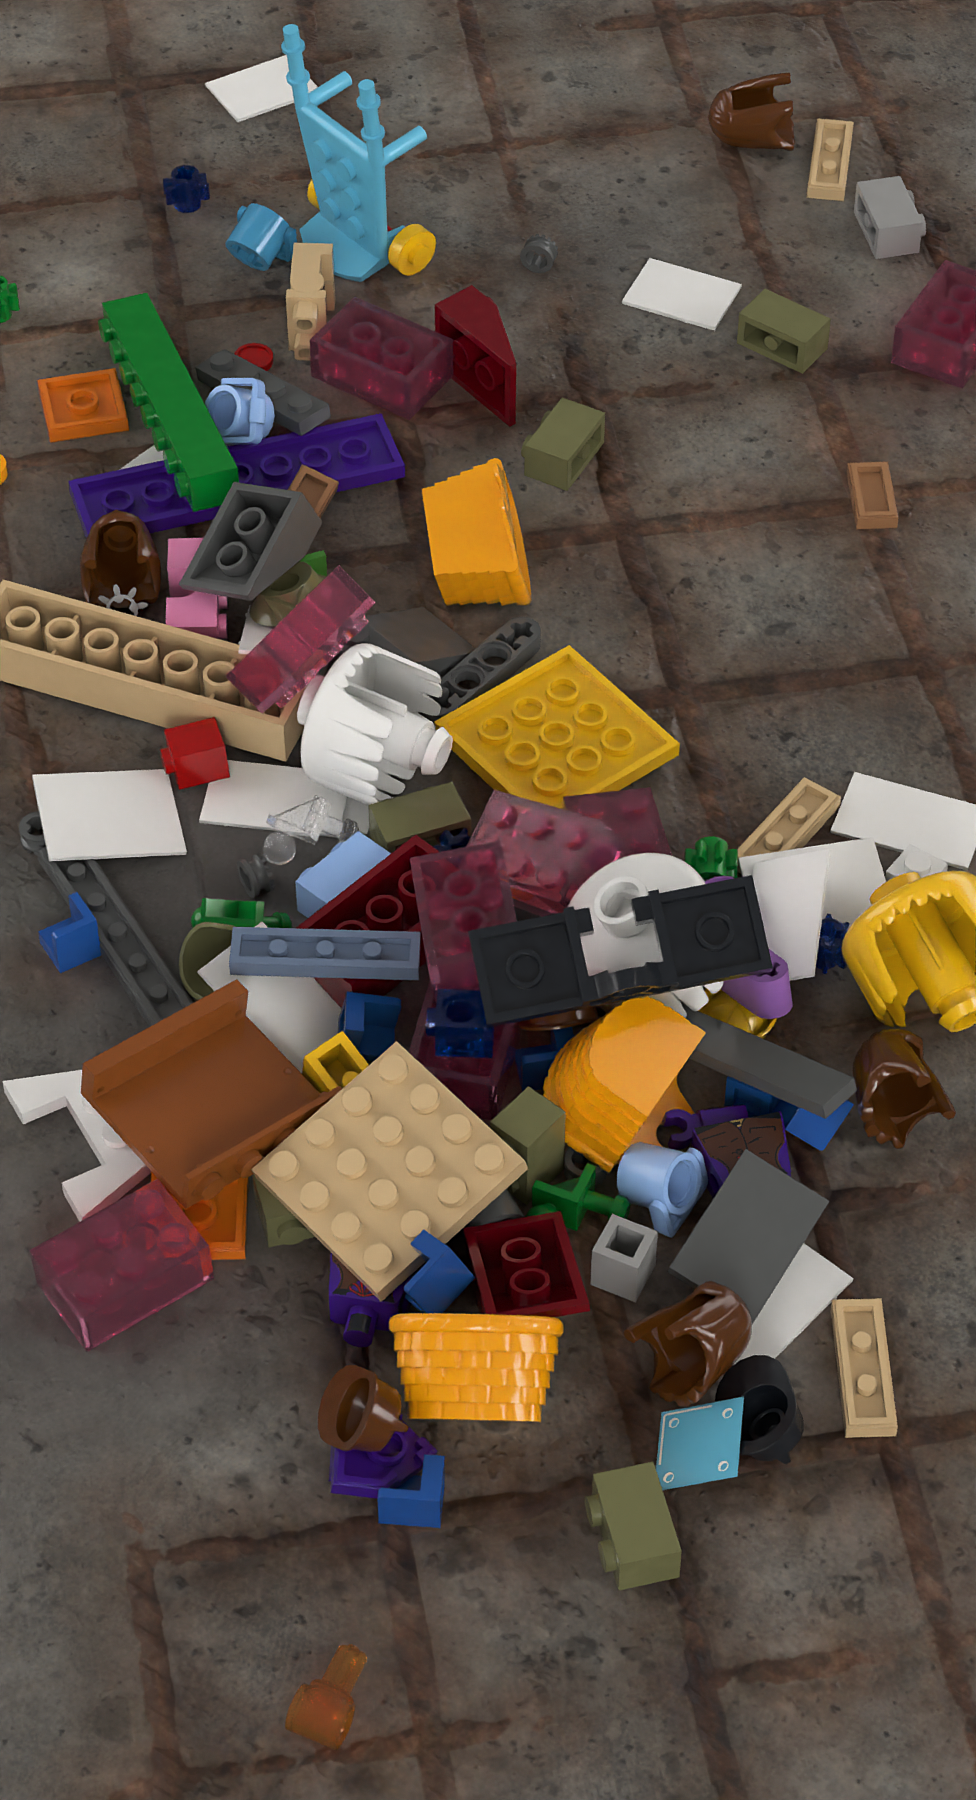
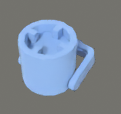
M222 378L221 385L215 387L205 401V406L226 445L259 444L273 427L275 417L274 405L270 397L265 394V384L261 380L255 378ZM234 386H252V390Z
M637 1142L625 1151L617 1171L619 1195L627 1197L631 1204L649 1208L654 1230L670 1238L674 1237L708 1184L703 1155L695 1148H688L686 1152Z

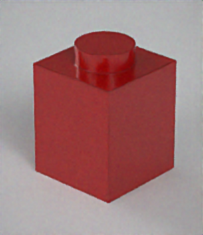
M215 717L164 729L167 747L159 749L165 774L174 773L179 790L230 777L225 744Z

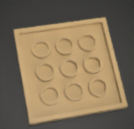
M396 1041L251 1170L256 1179L382 1302L425 1263L421 1255L410 1245L423 1229L446 1244L526 1172L528 1167L525 1160Z

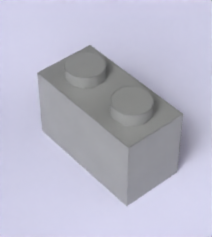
M901 176L857 182L854 214L875 259L919 253L921 237L926 234V222L923 214H918L913 193L911 190L906 189Z

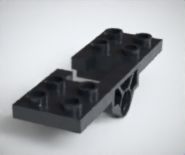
M752 875L659 893L658 889L648 891L647 896L631 899L636 926L648 923L654 924L662 962H646L642 967L627 968L613 973H608V970H605L596 975L588 976L580 937L594 933L589 907L574 910V906L563 908L562 913L468 931L487 1028L771 972L773 966Z

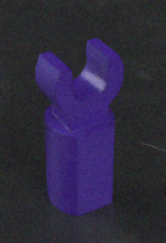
M744 1104L700 1109L695 1114H690L681 1109H673L665 1113L662 1124L663 1127L674 1125L683 1130L684 1133L672 1134L668 1141L669 1149L680 1150L686 1148L691 1143L693 1128L749 1118Z

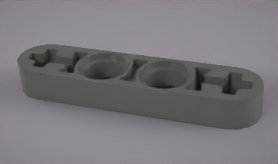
M515 617L508 620L441 678V683L438 684L442 688V697L438 698L427 695L440 704L441 710L439 715L432 716L422 712L421 715L434 723V721L505 682L539 651L541 644V628L539 624L529 617ZM497 656L503 658L505 662L495 666L487 664L484 660L488 657ZM464 680H472L479 684L473 689H462L457 686L459 682Z

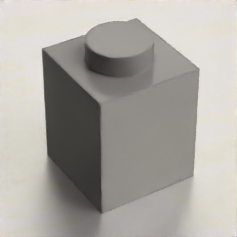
M612 1214L592 1250L590 1285L636 1303L656 1266L658 1231Z

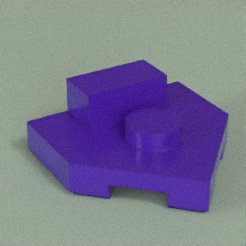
M400 1413V1418H399V1420H401L403 1423H405V1422L402 1420L403 1415ZM410 1427L407 1432H394L388 1444L381 1451L351 1450L345 1452L331 1446L329 1467L330 1493L377 1499L380 1488L396 1489L423 1469L424 1454L437 1455L438 1451L425 1437L420 1438Z

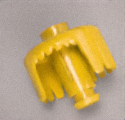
M944 871L921 878L918 873L909 872L888 880L872 893L869 899L872 906L853 922L842 942L843 958L875 1017L887 1026L894 1027L895 1024L899 1027H906L903 1006H906L908 997L915 990L919 989L931 1012L942 1015L939 1019L941 1026L950 1032L962 1031L976 1024V876L966 871Z

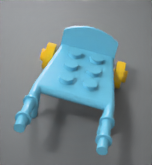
M288 24L284 26V41L281 44L282 52L287 55L289 67L286 79L287 83L292 86L296 114L312 176L307 196L309 202L320 210L299 229L303 243L333 244L334 275L352 281L362 282L389 263L403 275L410 276L420 272L427 266L434 255L436 239L430 231L420 224H411L406 227L402 225L395 229L387 225L385 166L427 139L425 130L421 126H417L383 148L382 139L385 136V129L380 125L378 115L381 99L375 92L374 82L370 79L359 82L360 96L356 100L357 107L362 110L364 127L361 129V137L366 143L344 128L317 106L351 86L352 79L350 75L343 71L308 93L307 83L310 80V74L304 67L302 52L305 50V42L300 38L297 25Z

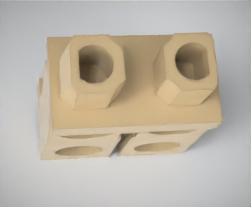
M294 243L290 275L291 289L286 290L289 350L294 351L296 360L316 361L318 360L319 351H328L327 311H334L333 244Z

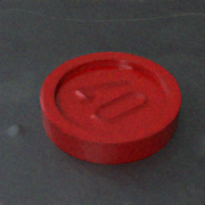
M261 343L242 345L234 353L265 371H268L273 365L272 350Z

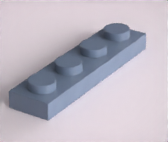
M233 927L229 958L230 975L419 980L421 932Z

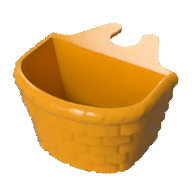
M498 458L490 459L486 464L473 466V469L462 471L460 475L448 477L446 481L434 483L435 486L422 488L434 576L446 606L458 603L459 605L483 602H486L488 605L500 602L502 606L514 603L521 606L529 605L532 601L523 537L515 502L501 460Z
M645 997L629 999L584 1028L575 1037H572L556 1054L555 1060L548 1070V1076L545 1077L543 1085L544 1094L542 1095L566 1112L565 1143L576 1152L583 1154L586 1159L598 1165L607 1173L620 1163L625 1151L632 1144L643 1142L663 1147L657 1139L656 1131L662 1125L665 1113L673 1109H681L690 1114H695L678 1088L677 1076L706 1032L698 1026L691 1024L689 1020L672 1008L664 1006L662 1002Z
M403 1313L393 1315L390 1318L389 1329L394 1334V1351L397 1352V1368L401 1369L404 1402H408L407 1419L541 1422L542 1405H546V1389H550V1372H554V1356H558V1338L562 1336L564 1331L563 1322L559 1318L454 1313Z

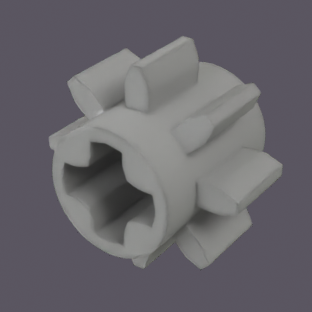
M115 584L113 586L115 596L110 599L102 595L98 597L102 603L106 604L108 609H111L110 605L113 601L121 603L124 598L128 599L131 602L129 609L133 612L134 616H137L138 609L148 606L147 602L136 603L132 599L136 594L135 587L130 589L128 594L125 595L120 593V588Z

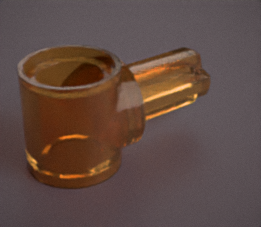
M353 1644L339 1646L322 1680H312L309 1685L303 1683L297 1690L287 1713L285 1729L331 1749L338 1750L346 1739L353 1722L356 1706L350 1693L367 1662L366 1654Z

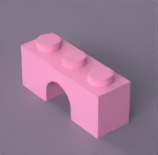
M203 538L168 539L167 571L170 598H166V625L217 639H227V614H220V609H228V597L185 590L179 585Z

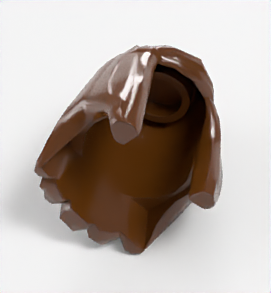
M790 72L750 79L719 91L712 101L708 115L713 133L722 142L734 147L792 151L795 146L794 123L790 118L793 115V100L779 102L773 95L774 86L791 83Z
M114 510L101 516L92 525L80 556L81 584L87 603L106 608V604L102 603L98 597L102 595L110 599L115 596L113 591L115 584L120 588V593L125 595L128 594L130 589L135 587L136 594L132 599L136 603L147 602L153 604L157 601L161 584L159 554L148 528L139 517L128 512ZM125 598L121 603L113 601L110 608L130 614L129 605L131 602Z
M900 1028L895 1030L883 1029L872 1034L868 1040L862 1043L861 1048L858 1050L852 1070L857 1088L855 1095L858 1113L864 1122L863 1128L868 1137L875 1136L881 1145L890 1140L896 1149L904 1147L907 1137L914 1126L929 1114L941 1113L948 1120L953 1119L956 1114L954 1106L940 1081L923 1059L922 1038Z
M706 1281L696 1287L686 1299L648 1315L627 1327L623 1334L632 1343L642 1339L649 1344L654 1352V1374L649 1389L653 1393H658L660 1398L666 1402L675 1400L678 1406L688 1408L692 1403L698 1402L746 1350L752 1334V1321L747 1305L738 1294L724 1285L713 1281Z

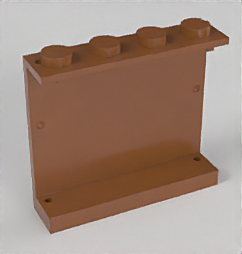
M238 979L84 1062L82 1066V1096L185 1209L202 1199L207 1201L214 1198L223 1187L238 1178H247L253 1175L251 1169L342 1090L338 1086L327 1093L325 1091L320 1093L246 1016L249 991Z

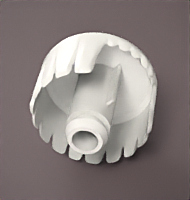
M361 643L346 650L331 666L325 677L316 675L310 681L299 703L297 720L299 724L304 725L300 751L301 763L308 778L317 784L370 805L393 798L385 793L398 795L405 789L404 783L389 775L410 780L417 767H421L422 775L438 774L448 760L453 738L444 727H440L436 731L434 723L418 712L432 716L439 715L441 710L440 704L427 695L438 698L442 697V688L438 684L441 683L440 675L420 664L372 644Z
M641 853L613 861L590 876L577 890L568 907L574 906V910L587 907L590 909L594 933L580 937L588 976L596 975L605 970H608V973H613L627 968L642 967L646 962H662L654 924L648 923L636 926L631 899L647 896L648 891L658 889L659 893L704 885L705 882L699 873L686 862L671 855ZM724 981L703 986L714 994L722 988ZM702 985L646 996L662 1002L664 1006L672 1008L685 1018L687 1012L681 1002L692 1011H698L709 1001ZM625 1001L601 1005L600 1007L605 1013H608Z

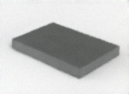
M745 1149L667 1272L693 1289L706 1281H713L730 1288L747 1305L753 1324L827 1207L829 1200Z

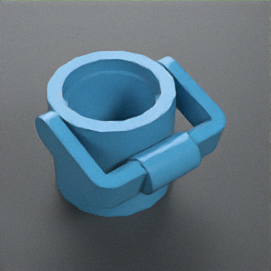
M254 203L249 204L248 207L241 206L237 213L238 223L225 242L228 251L242 263L260 271L268 270L275 257L289 262L292 259L294 243H297L296 229L290 227L280 215L265 206Z

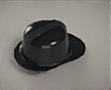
M753 1355L742 1359L728 1369L719 1382L715 1402L744 1396L740 1455H749L759 1461H773L777 1459L783 1464H788L791 1462L789 1452L800 1441L804 1432L803 1416L797 1405L796 1396L788 1374L778 1360L768 1355Z

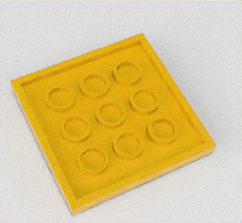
M570 645L434 721L436 731L440 727H444L452 736L451 750L542 836L679 756L680 743Z

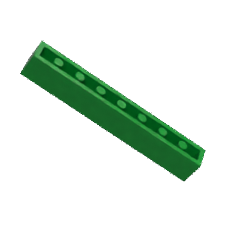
M148 293L103 302L104 318L98 320L101 338L104 343H109L113 363H119L124 385L130 384V393L134 406H141V415L145 428H152L155 448L157 452L163 451L165 468L169 475L174 474L175 486L179 497L187 498L193 512L221 506L233 482H239L238 468Z

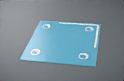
M744 1396L661 1412L656 1471L662 1490L738 1477Z

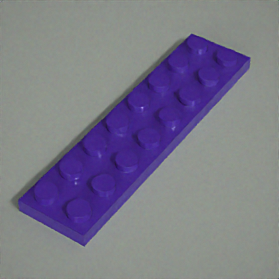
M381 413L315 427L302 436L292 432L264 438L256 445L227 446L238 468L239 483L288 490L302 464L338 481L339 485L336 492L405 477V464ZM164 460L68 481L70 495L86 539L92 525L101 516L114 510L128 512L139 517L145 523L149 533L213 520L221 507L216 506L193 512L187 498L179 497L175 486L174 474L169 475L167 473Z

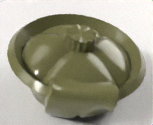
M299 561L255 597L250 606V617L258 624L278 627L280 631L312 621H318L317 613L326 606L333 595V581L327 576L316 573L309 564Z

